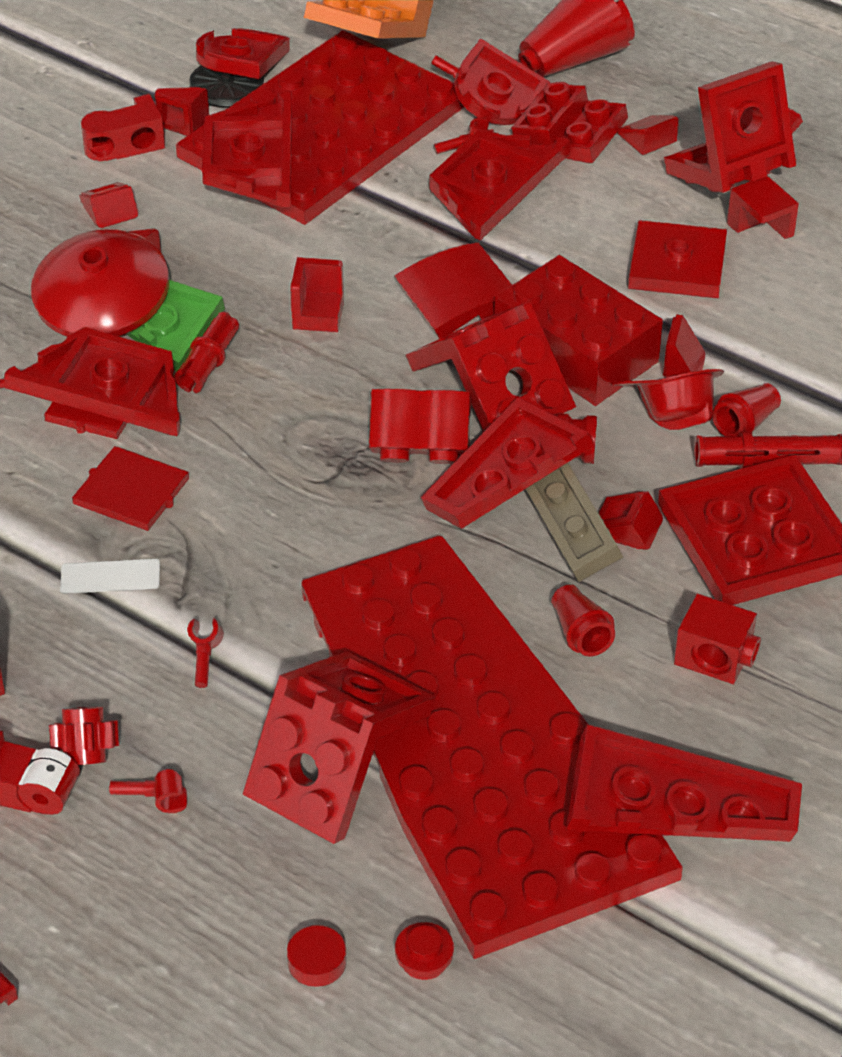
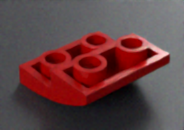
M554 82L547 84L511 128L513 134L531 135L530 144L554 146L557 137L567 138L570 140V154L566 159L593 163L618 132V128H621L627 121L628 113L624 103H612L604 99L588 101L586 86Z
M479 242L438 252L394 275L402 290L439 339L453 333L477 316L481 320L494 315L495 296L512 286L511 282Z

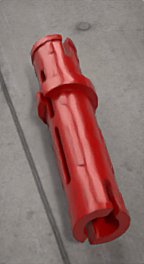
M741 431L738 436H696L694 444V458L697 467L738 465L739 469L791 455H796L802 465H842V434L753 436L751 431Z

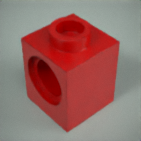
M696 594L678 629L674 665L734 685L743 665L750 668L753 666L760 648L761 637L754 635L757 613Z

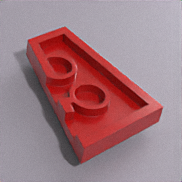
M517 397L421 496L426 510L463 529L595 445L589 432Z

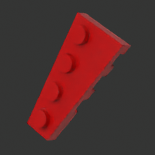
M587 724L580 741L566 830L791 842L798 832L802 783Z

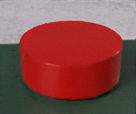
M321 925L308 926L296 932L287 946V961L291 975L298 982L312 987L326 986L335 982L343 974L347 963L346 944L342 936L334 929Z

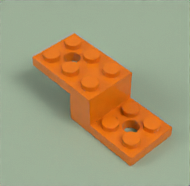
M434 0L307 1L304 18L374 38L425 37Z

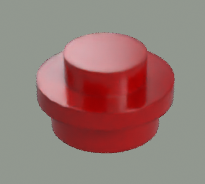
M430 922L414 923L404 928L396 939V960L402 969L413 978L419 980L436 978L445 971L453 960V939L449 932L440 925Z

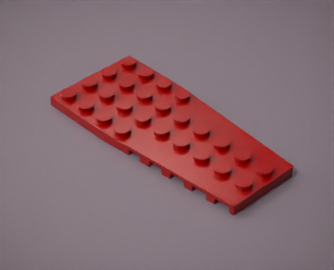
M436 536L304 579L301 582L302 598L304 601H308L314 615V626L319 637L324 638L330 652V657L347 651L437 696L431 716L379 738L373 755L379 766L380 779L401 828L473 959L681 881L683 866L663 835L566 830L581 736L588 723L443 536Z

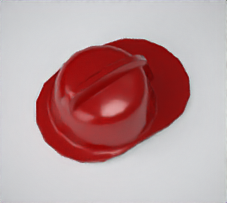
M699 370L660 380L613 382L611 385L637 386L648 414L655 423L669 430H682L707 423L711 420L714 404V378L721 376L724 370Z

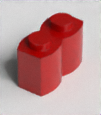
M372 389L369 437L371 452L380 453V461L404 463L409 462V455L424 454L429 455L430 463L453 464L458 459V456H461L469 448L470 392L454 390Z

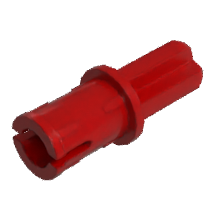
M220 312L213 319L203 336L193 339L190 345V354L174 375L175 382L181 389L190 393L193 388L194 393L200 392L212 370L223 364L226 358L224 351L239 329L237 319L231 317L228 312Z

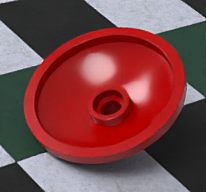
M94 230L67 239L43 258L33 275L31 296L38 316L48 327L59 334L69 336L79 329L86 327L120 336L143 325L159 310L168 293L169 272L162 253L153 243L142 236L121 230Z

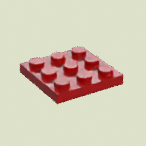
M796 455L659 490L658 505L715 600L735 605L842 575V523Z

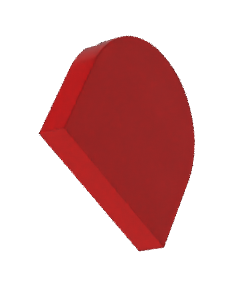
M232 28L231 35L214 37V31H210L200 36L196 41V60L202 66L218 72L260 79L290 51V38L287 36L243 28Z
M480 38L462 61L454 79V89L462 105L476 117L485 118L489 123L511 125L515 124L550 81Z

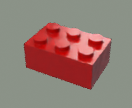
M560 254L495 296L494 314L531 301L568 388L594 406H597L624 387L612 386L611 383L632 381L659 362L663 319Z

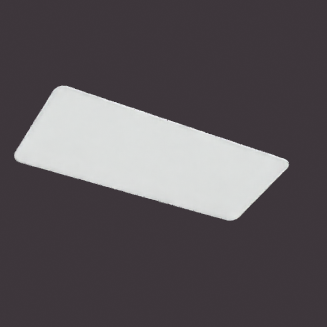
M159 559L65 563L61 566L60 592L62 594L157 589L160 582Z

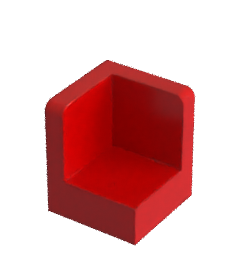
M767 175V177L760 180L749 181L731 188L727 224L736 233H739L761 223H768L784 239H788L795 234L799 203Z
M297 257L290 287L292 329L338 333L344 306L343 262L331 259Z

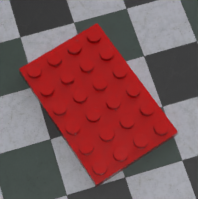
M342 30L224 111L234 110L240 105L253 101L256 102L259 109L278 103V93L292 91L291 207L284 208L267 202H260L306 225L463 109L464 106L456 95L454 83ZM204 125L176 143L177 158L201 171Z

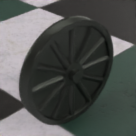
M201 65L191 73L189 81L190 87L207 89L208 104L227 107L232 106L263 85L264 76L256 79L214 71Z

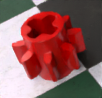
M103 706L62 709V722L49 725L50 749L63 750L78 765L106 762V749L119 746L118 720H105Z

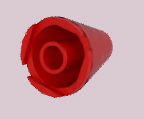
M561 0L520 43L519 62L545 77L622 51L631 45L628 42L635 37L632 17L623 0L617 2L615 0Z

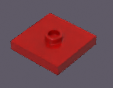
M639 220L628 289L719 298L727 229Z

